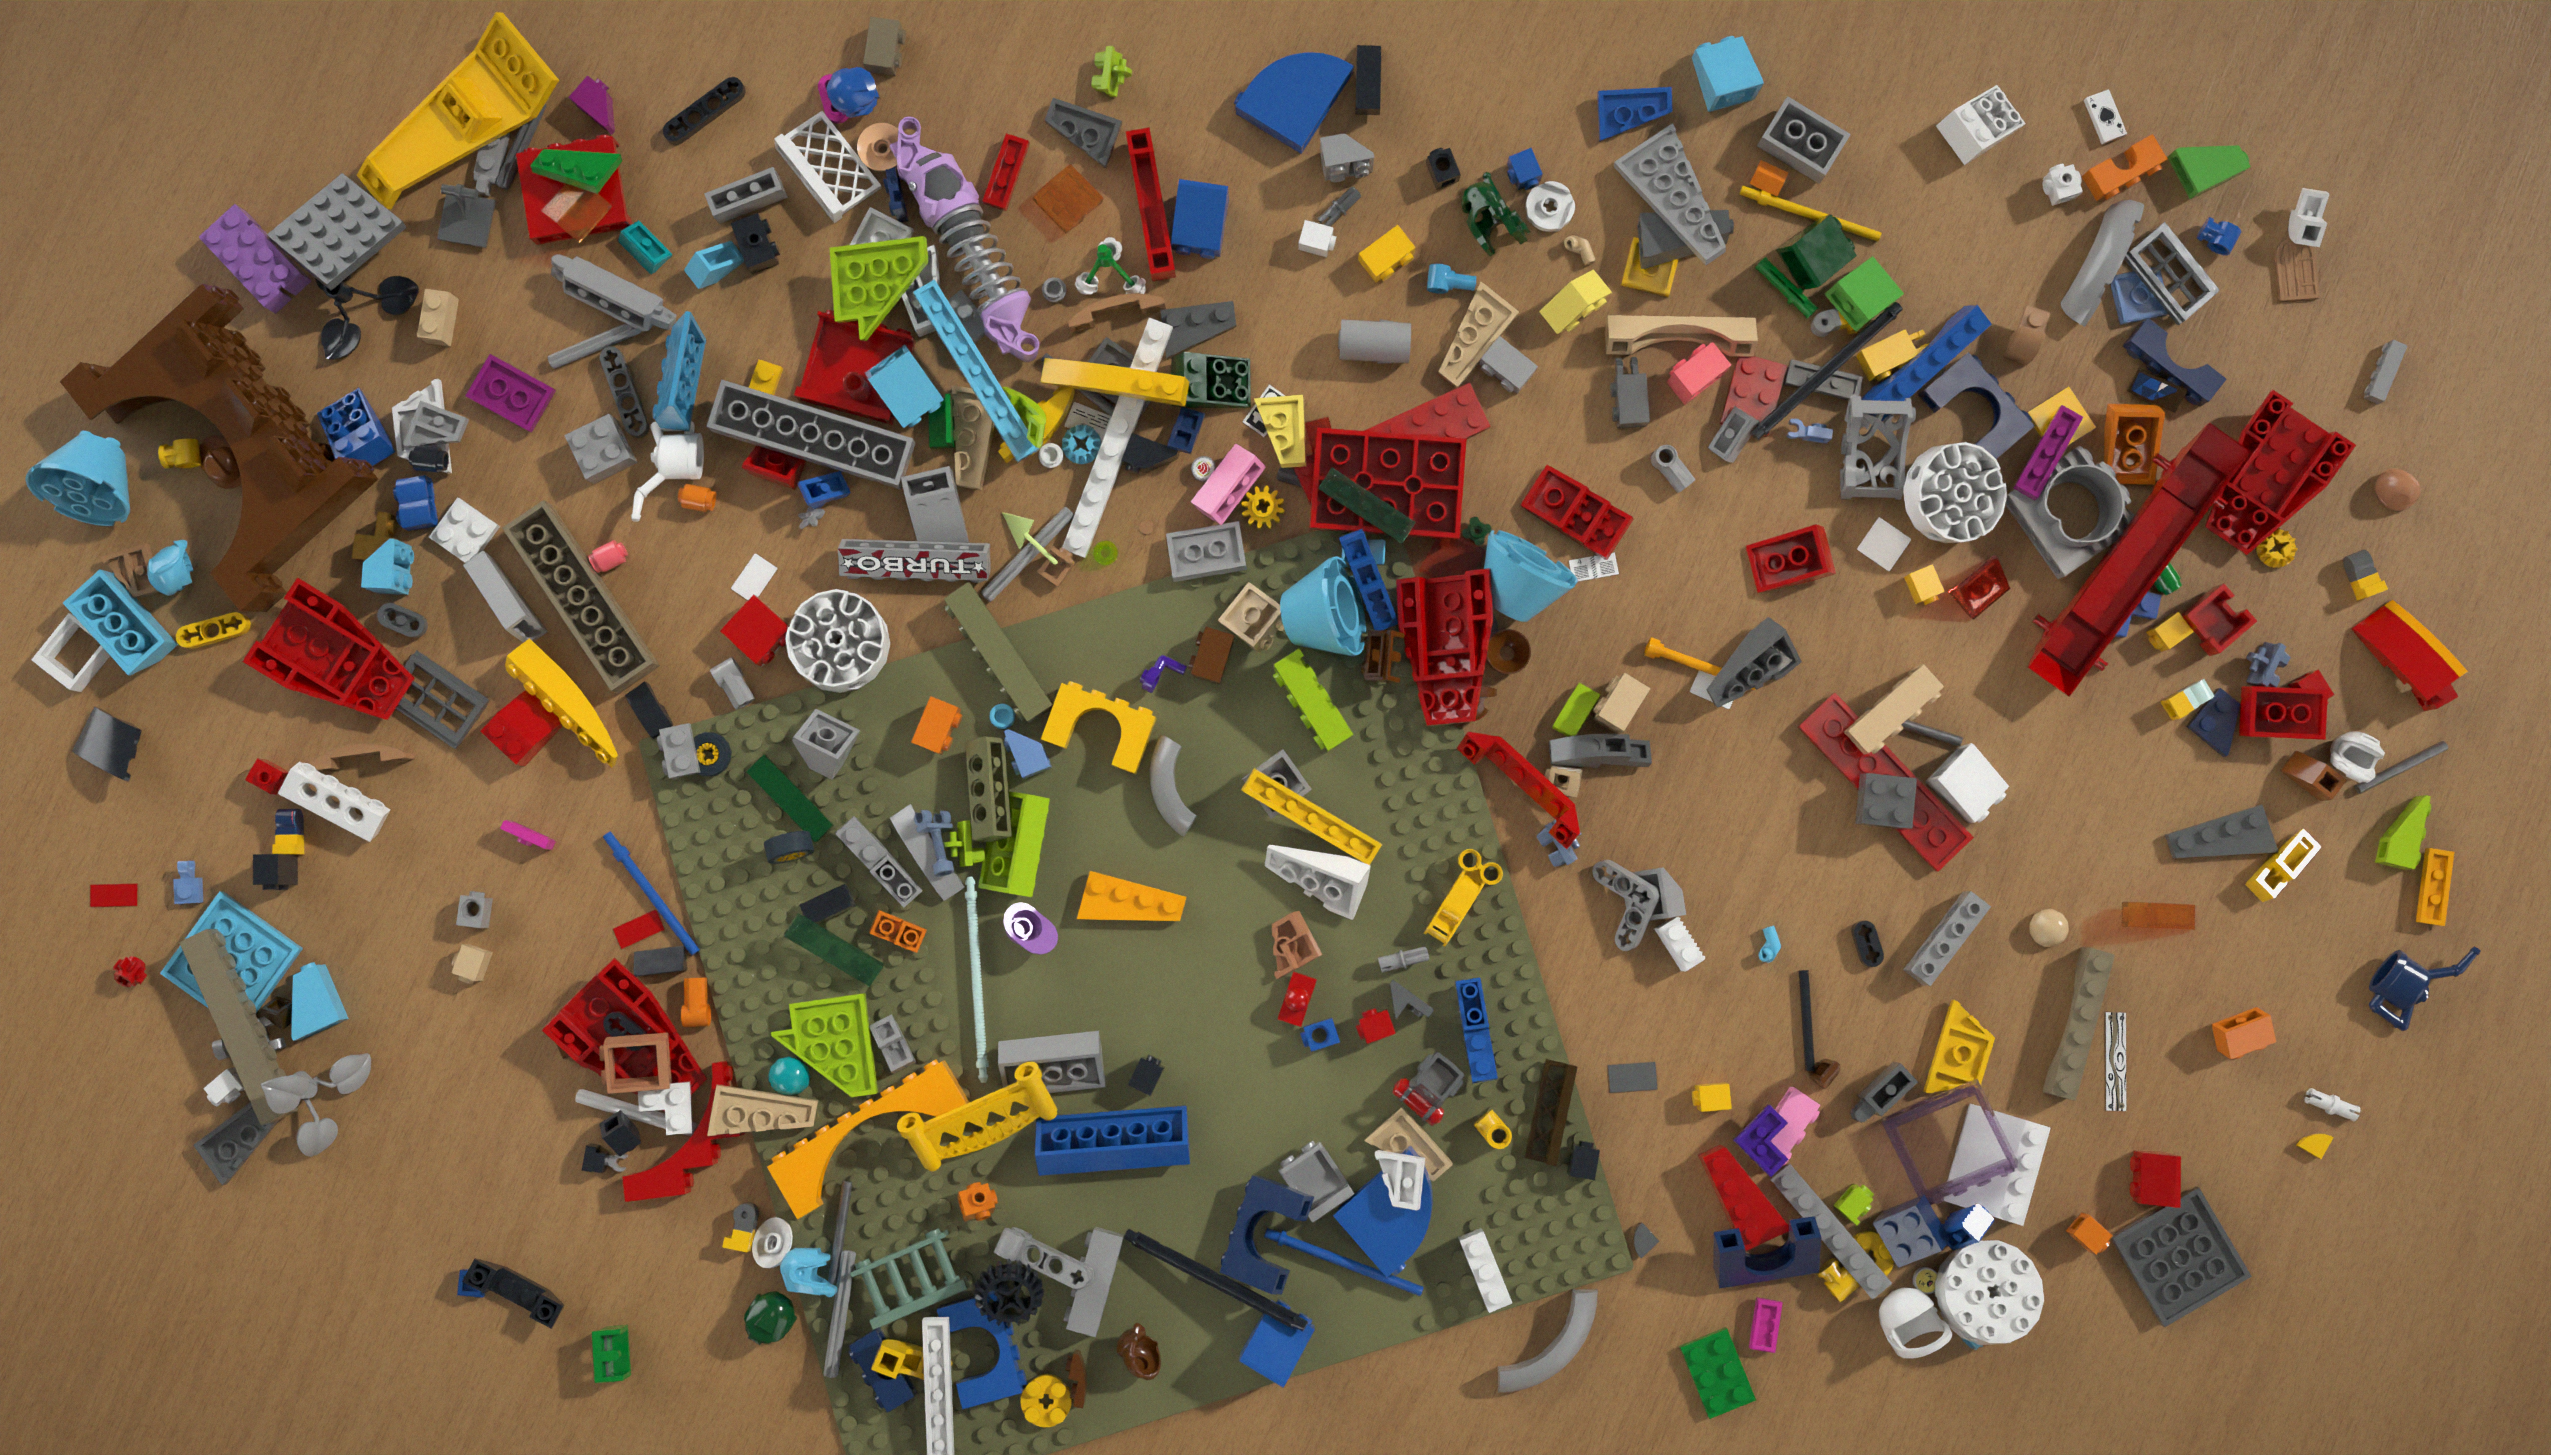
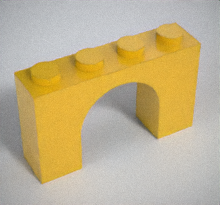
M1071 681L1068 682V685L1061 683L1041 740L1067 749L1074 727L1081 716L1093 710L1110 712L1118 719L1121 726V739L1111 765L1137 774L1157 719L1155 716H1152L1153 711L1139 706L1138 710L1128 707L1129 702L1119 698H1115L1113 702L1105 699L1106 694L1092 689V692L1088 693L1082 690V685Z

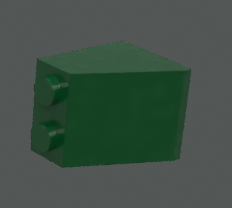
M1832 214L1821 217L1775 249L1799 288L1803 290L1818 288L1857 256L1854 251L1855 246L1848 237H1845L1841 231L1842 225L1840 221L1833 217Z

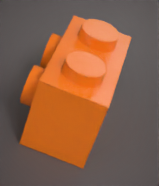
M930 696L911 743L943 755L944 751L948 752L953 738L950 737L953 728L957 729L962 720L961 709Z
M2258 1007L2212 1024L2217 1051L2229 1059L2241 1058L2244 1054L2265 1049L2268 1045L2276 1042L2271 1015Z

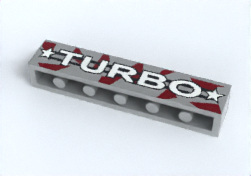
M842 539L838 547L839 576H847L849 579L871 577L875 580H881L889 577L896 578L897 580L920 578L923 581L945 579L948 582L970 580L974 583H980L984 580L988 581L991 572L989 543Z

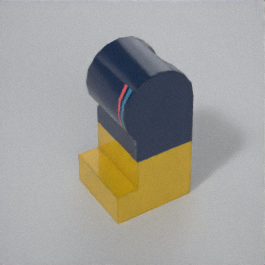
M278 809L275 815V844H272V854L303 855L304 817L301 809Z

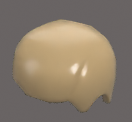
M2050 908L2037 912L2029 923L2030 935L2033 940L2044 947L2059 945L2067 938L2069 932L2068 921L2064 915Z

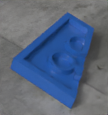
M1672 87L1598 91L1599 142L1672 113Z

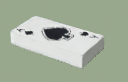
M2109 89L2084 99L2102 145L2127 135Z

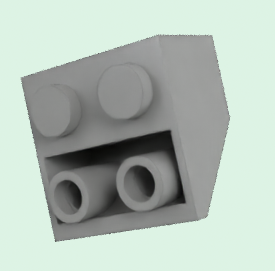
M1345 133L1320 138V158L1325 181L1340 182L1349 176L1362 178L1373 172L1374 153Z

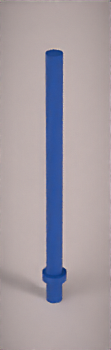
M1267 1228L1264 1238L1278 1242V1246L1286 1245L1418 1296L1422 1294L1423 1286L1394 1275L1386 1277L1381 1270L1288 1236L1285 1231L1280 1233L1270 1228Z

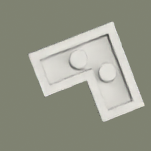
M690 1082L671 1083L670 1089L638 1091L639 1112L665 1110L666 1135L693 1133Z

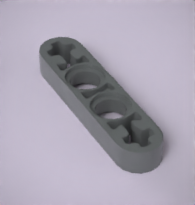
M612 346L606 347L600 353V362L623 425L631 436L642 438L647 435L650 427L627 362L619 349ZM613 353L615 356H618L614 360L618 368L623 367L622 369H614L613 364L607 361L610 358L609 354ZM618 375H625L627 378V382L623 387H616L614 384V380ZM627 397H632L635 400V405L630 410H625L622 405ZM631 415H635L636 420L639 423H643L639 427L640 431L638 432L635 429H631V427L635 426L633 418L630 417Z

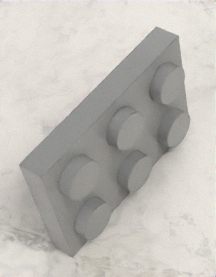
M1239 521L1166 534L1174 582L1247 570Z

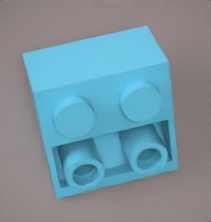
M396 539L387 540L363 562L361 587L378 594L409 595V589L412 587L413 582L412 575L410 574V565L414 562L412 546Z

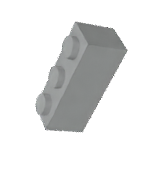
M774 167L704 193L712 215L719 224L788 198L780 176Z

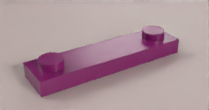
M2063 405L2058 408L2013 489L2034 501L2039 497L2081 423L2083 416Z

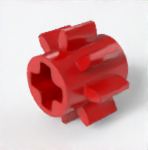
M134 956L125 957L123 960L119 959L112 968L116 971L114 979L124 987H135L137 983L141 985L147 977V974L144 973L146 965L141 959Z

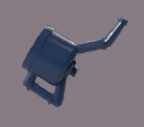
M2474 946L2456 965L2430 970L2415 962L2402 950H2396L2380 965L2370 981L2369 990L2375 993V996L2369 1002V1008L2374 1014L2377 1013L2391 1023L2394 1028L2406 1031L2410 1025L2414 1005L2425 1002L2429 997L2428 986L2430 980L2450 976L2458 977L2466 971L2475 957L2480 954L2481 950ZM2384 1000L2402 1010L2400 1017L2383 1006Z

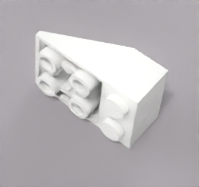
M1996 85L1953 110L1936 127L1963 164L1966 165L2026 123L2006 98L2004 92Z

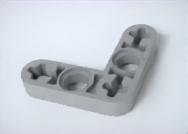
M1611 860L1600 861L1594 865L1592 870L1595 880L1630 901L1616 932L1615 943L1620 950H1632L1638 947L1658 903L1659 892L1652 884ZM1607 867L1606 872L1610 875L1604 876L1602 868ZM1623 877L1630 881L1631 886L1629 890H1625L1621 886V879ZM1646 891L1648 892L1647 897L1650 898V900L1645 901V895L1642 894ZM1634 911L1639 912L1642 917L1640 924H1636L1632 919ZM1630 933L1628 939L1631 941V943H1628V944H1627V943H1626L1627 938L1624 937V935H1627V934Z

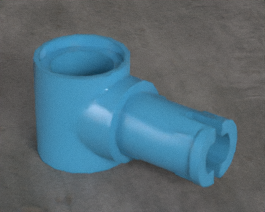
M1444 264L1429 265L1427 291L1445 294L1449 290H1453V288L1475 290L1476 276L1455 274V271H1452L1450 266Z

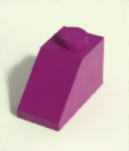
M587 75L568 98L612 135L615 132L613 100L607 92L609 87L597 78L594 81Z

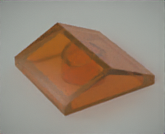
M565 184L542 212L581 243L612 206L599 194Z

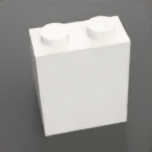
M1972 743L1958 747L1925 782L1968 823H1975L1976 821L1980 823L1990 813L1988 811L1989 807L1993 803L1995 805L2000 803L2007 795L2005 791L2009 787Z

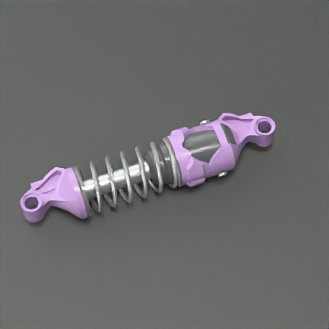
M904 117L899 123L898 141L890 144V149L897 160L899 178L908 183L909 189L920 205L919 213L926 226L932 227L935 234H941L940 243H949L951 248L947 252V257L953 258L964 253L967 257L959 261L955 265L954 270L959 272L973 267L974 271L963 279L962 284L972 285L980 281L982 285L972 291L970 299H979L986 295L990 298L981 304L977 310L983 321L984 334L991 341L997 343L1003 355L1010 352L1023 362L1033 361L1038 355L1039 341L1035 335L1022 331L1020 328L1031 298L1026 289L1019 288L1021 284L1020 278L1011 276L1014 268L1013 265L1003 262L1006 252L1003 249L996 248L998 238L996 235L989 234L990 223L981 220L983 210L978 203L979 195L972 182L966 181L962 170L952 154L936 152L920 145L921 126L919 121L914 117ZM906 129H912L915 131V133L912 135H907L903 131ZM984 238H993L994 243L990 248L984 249L981 243ZM992 252L1001 253L1002 256L998 262H991L989 255ZM999 266H1008V273L1000 277L996 269ZM1007 280H1016V286L1007 291L1004 283ZM1023 344H1030L1034 350L1026 352L1021 346Z

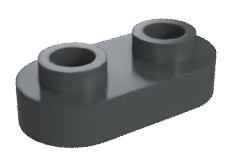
M394 603L382 605L377 613V618L381 625L412 638L423 636L428 628V622L424 616ZM395 612L396 618L391 621L390 615ZM414 622L419 623V627L416 630L412 628Z

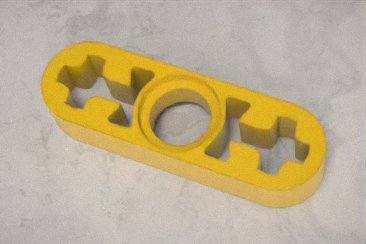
M238 612L221 615L182 626L176 633V641L180 646L189 649L202 647L246 634L250 630L251 622L246 615ZM236 619L242 621V624L238 625V628H226L225 624H235ZM212 624H217L219 627V633L215 637L208 635V628ZM189 633H200L202 636L192 637L190 641L185 640V637H187Z

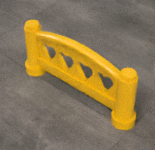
M1025 1062L1021 1064L1014 1074L1017 1082L926 1122H923L919 1114L908 1113L898 1121L897 1129L903 1138L908 1139L924 1168L929 1171H936L940 1168L941 1160L975 1152L998 1143L1020 1131L1039 1117L1050 1121L1056 1117L1057 1107L1041 1079L1042 1072L1037 1063ZM1012 1102H1018L1029 1107L1027 1111L1019 1112L1015 1116L1009 1115ZM989 1112L1006 1117L1004 1121L996 1122L992 1126L986 1125ZM966 1122L982 1127L981 1131L973 1132L970 1136L963 1135ZM944 1132L959 1137V1140L956 1142H950L947 1146H940L941 1136Z

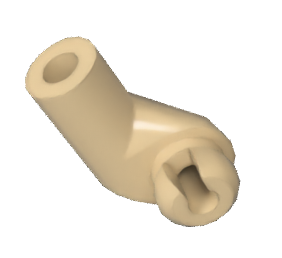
M1571 235L1564 240L1566 249L1581 255L1584 266L1596 262L1588 240L1575 235Z

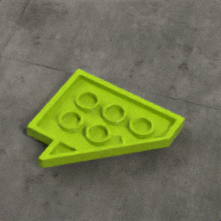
M920 236L830 247L835 322L858 321L860 340L867 341L928 264L927 238Z
M866 994L789 1004L792 1029L771 1032V1036L849 1096L857 1097L877 1094L878 1088Z

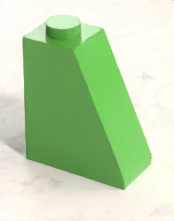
M2239 145L2180 147L2167 157L2189 199L2241 175L2251 167L2248 155L2242 151Z

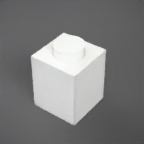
M1305 220L1298 250L1327 257L1328 251H1333L1337 236H1333V227Z

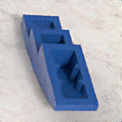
M1360 529L1340 537V543L1374 630H1384L1397 625L1396 614L1363 530Z

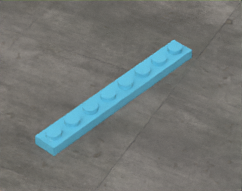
M935 279L913 292L915 298L1016 461L1019 462L1038 451L1039 448H1036L1027 439L1028 429Z

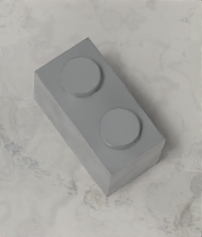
M1501 336L1496 339L1482 356L1479 363L1482 366L1481 370L1490 377L1495 376L1501 381L1500 385L1510 393L1514 391L1516 394L1520 392L1538 368L1535 363Z

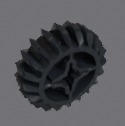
M1008 1259L1007 1264H1002L998 1260L996 1267L989 1264L987 1272H981L980 1279H977L975 1283L976 1289L974 1290L975 1305L977 1308H980L981 1316L987 1315L988 1322L996 1319L998 1326L1002 1322H1006L1008 1328L1011 1322H1016L1019 1326L1021 1319L1029 1322L1030 1314L1036 1315L1038 1307L1042 1305V1297L1044 1296L1042 1280L1038 1278L1037 1271H1031L1029 1264L1022 1267L1020 1260L1016 1264H1012L1010 1259ZM1022 1285L1028 1289V1296L1023 1294L1021 1290ZM989 1290L994 1291V1295L997 1296L996 1301L990 1297Z

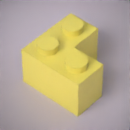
M1593 269L1569 282L1539 312L1557 334L1565 330L1570 332L1580 324L1578 319L1581 316L1585 318L1594 310L1597 311L1607 303L1605 298L1612 292Z

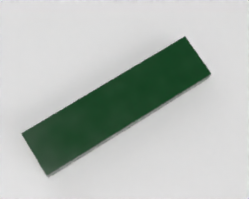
M765 754L746 771L803 831L810 832L811 839L815 843L834 826Z

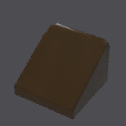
M277 996L259 1009V1012L282 1030L292 1023L291 1000Z

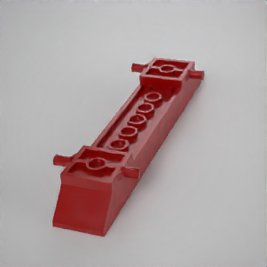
M2209 422L2172 460L2169 461L2157 453L2151 461L2160 466L2163 471L2160 479L2153 487L2154 490L2072 601L2051 622L2040 614L2033 619L2032 622L2044 631L2041 640L2035 646L2036 650L2027 668L2068 697L2071 696L2093 665L2100 669V671H2103L2108 662L2101 659L2100 655L2212 504L2220 510H2223L2225 508L2224 505L2228 504V501L2219 495L2251 451Z

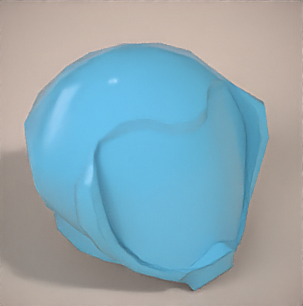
M186 540L173 541L174 545L161 549L153 558L149 559L147 566L148 580L158 592L167 596L174 595L176 592L183 590L185 585L192 583L190 572L193 571V567L185 550L187 548Z

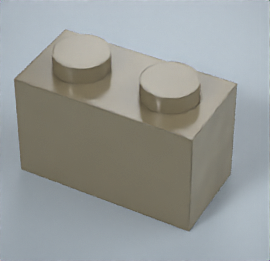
M870 17L863 65L868 72L896 76L897 68H901L902 53L899 52L901 44L904 45L906 31L903 30L899 20Z

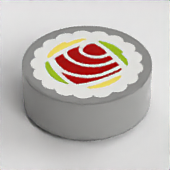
M1207 456L1196 458L1192 463V474L1198 481L1206 482L1212 472L1216 470L1215 462Z

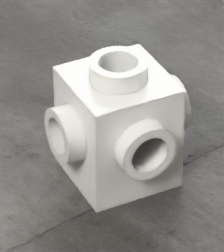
M2064 164L2056 165L2050 168V172L2043 178V190L2046 195H2049L2052 206L2076 199L2083 192L2081 176L2075 170L2074 164L2066 167Z

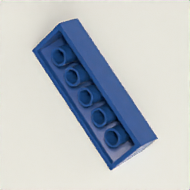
M1187 1106L1056 1115L1050 1121L1039 1117L1036 1119L1035 1143L1038 1174L1041 1176L1190 1164Z

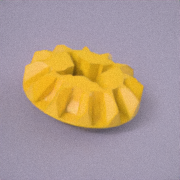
M2278 528L2256 547L2257 555L2269 567H2284L2295 559V552L2298 550L2295 545L2296 539L2292 538L2289 531ZM2274 541L2276 544L2284 543L2283 548L2280 549L2281 554L2278 551L2269 552L2275 546Z

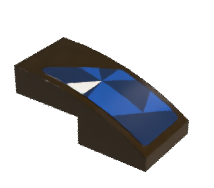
M2138 368L2127 391L2176 413L2187 389Z

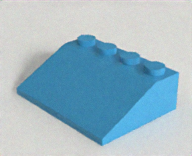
M688 311L672 326L671 335H668L666 338V349L668 351L666 358H663L661 364L663 378L657 385L658 404H655L653 407V419H655L660 428L690 431L706 338L692 313Z

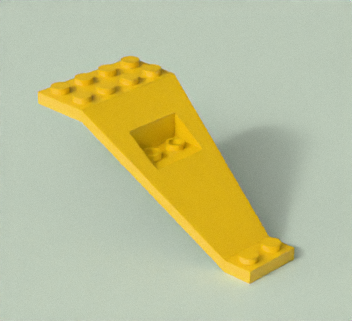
M495 12L475 49L366 157L357 176L379 203L387 209H392L403 190L537 118L559 79L505 14Z

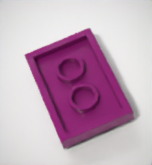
M489 354L465 396L532 433L556 390Z

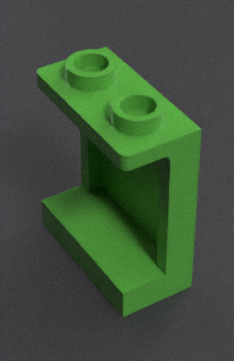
M1872 256L1839 280L1825 293V296L1857 332L1872 318L1891 306L1904 293Z

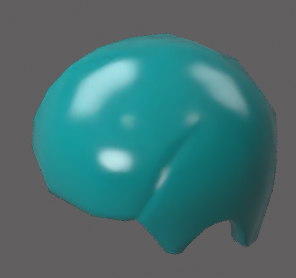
M792 1057L778 1059L771 1066L768 1074L770 1086L778 1093L788 1096L802 1093L808 1087L811 1077L808 1066Z

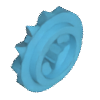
M1075 425L1067 430L1062 438V450L1070 461L1076 464H1087L1097 457L1101 446V439L1093 428L1087 425ZM1089 436L1085 443L1089 451L1087 452L1082 448L1077 450L1075 448L1077 443L1074 437L1083 440Z

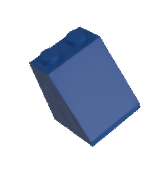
M1179 179L1171 238L1172 250H1176V253L1181 255H1190V252L1197 253L1207 259H1214V256L1220 257L1229 205L1228 186Z
M1279 1299L1277 1300V1302L1271 1300L1272 1302L1279 1304L1289 1310L1291 1308L1288 1304ZM1263 1313L1242 1348L1239 1361L1284 1388L1315 1330V1326L1311 1324L1313 1320L1305 1314L1299 1313L1302 1319L1308 1321L1304 1332L1296 1328L1292 1329Z

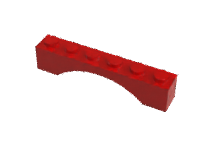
M1150 127L1125 131L1152 282L1176 278Z

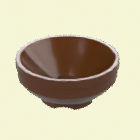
M1505 629L1495 633L1490 638L1486 658L1494 670L1509 675L1520 672L1526 667L1531 657V647L1529 641L1522 633L1516 630ZM1509 646L1514 650L1512 660L1506 661L1500 657L1502 647Z

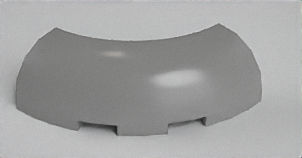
M1161 734L1154 748L1150 763L1151 792L1155 804L1165 821L1178 834L1185 837L1197 816L1184 805L1175 785V766L1182 746Z

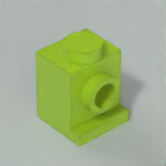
M1853 1183L1833 1206L1851 1223L1858 1226L1860 1221L1857 1218L1859 1216L1863 1217L1871 1209L1870 1203L1873 1201L1874 1193L1863 1184L1859 1187Z

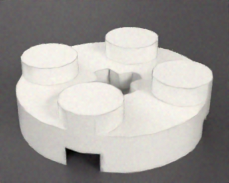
M1554 181L1544 182V184L1534 187L1526 200L1527 220L1542 231L1557 232L1562 230L1570 222L1575 211V202L1569 189L1565 185ZM1549 201H1553L1554 207H1556L1557 210L1547 212L1546 208L1543 207V204H1548Z

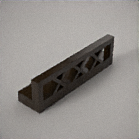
M1545 1059L1524 1158L1557 1166L1577 1066ZM1550 1065L1564 1068L1562 1079L1554 1084L1548 1076ZM1548 1081L1551 1086L1545 1089L1546 1082ZM1561 1084L1560 1090L1558 1092L1556 1086ZM1553 1089L1558 1096L1557 1103L1547 1108L1543 1102V1096ZM1541 1105L1545 1109V1111L1542 1113H1540ZM1553 1109H1555L1554 1117L1550 1113ZM1548 1114L1552 1120V1127L1542 1133L1537 1126L1538 1119ZM1537 1130L1540 1135L1535 1138V1133ZM1550 1133L1549 1141H1547L1545 1136ZM1541 1138L1547 1145L1545 1157L1531 1154L1533 1144Z

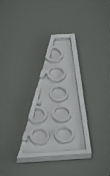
M1673 123L1614 162V168L1705 265L1726 252L1725 243L1716 223L1712 219L1710 208L1703 198L1701 187L1690 162L1685 156L1683 145L1676 135Z

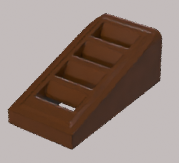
M1823 1059L1810 1075V1078L1821 1088L1826 1089L1839 1074L1840 1064L1834 1060Z

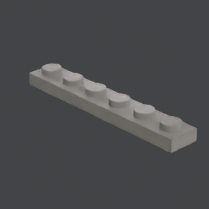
M1790 1163L1770 1179L1803 1218L1815 1216L1821 1240L1872 1300L1892 1284Z

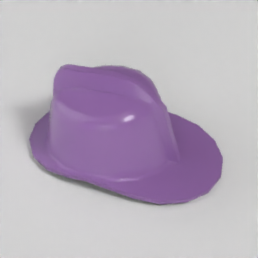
M1016 903L1006 910L1003 923L1007 936L1012 942L1021 945L1033 954L1042 955L1054 949L1058 941L1056 928L1035 908L1026 903Z

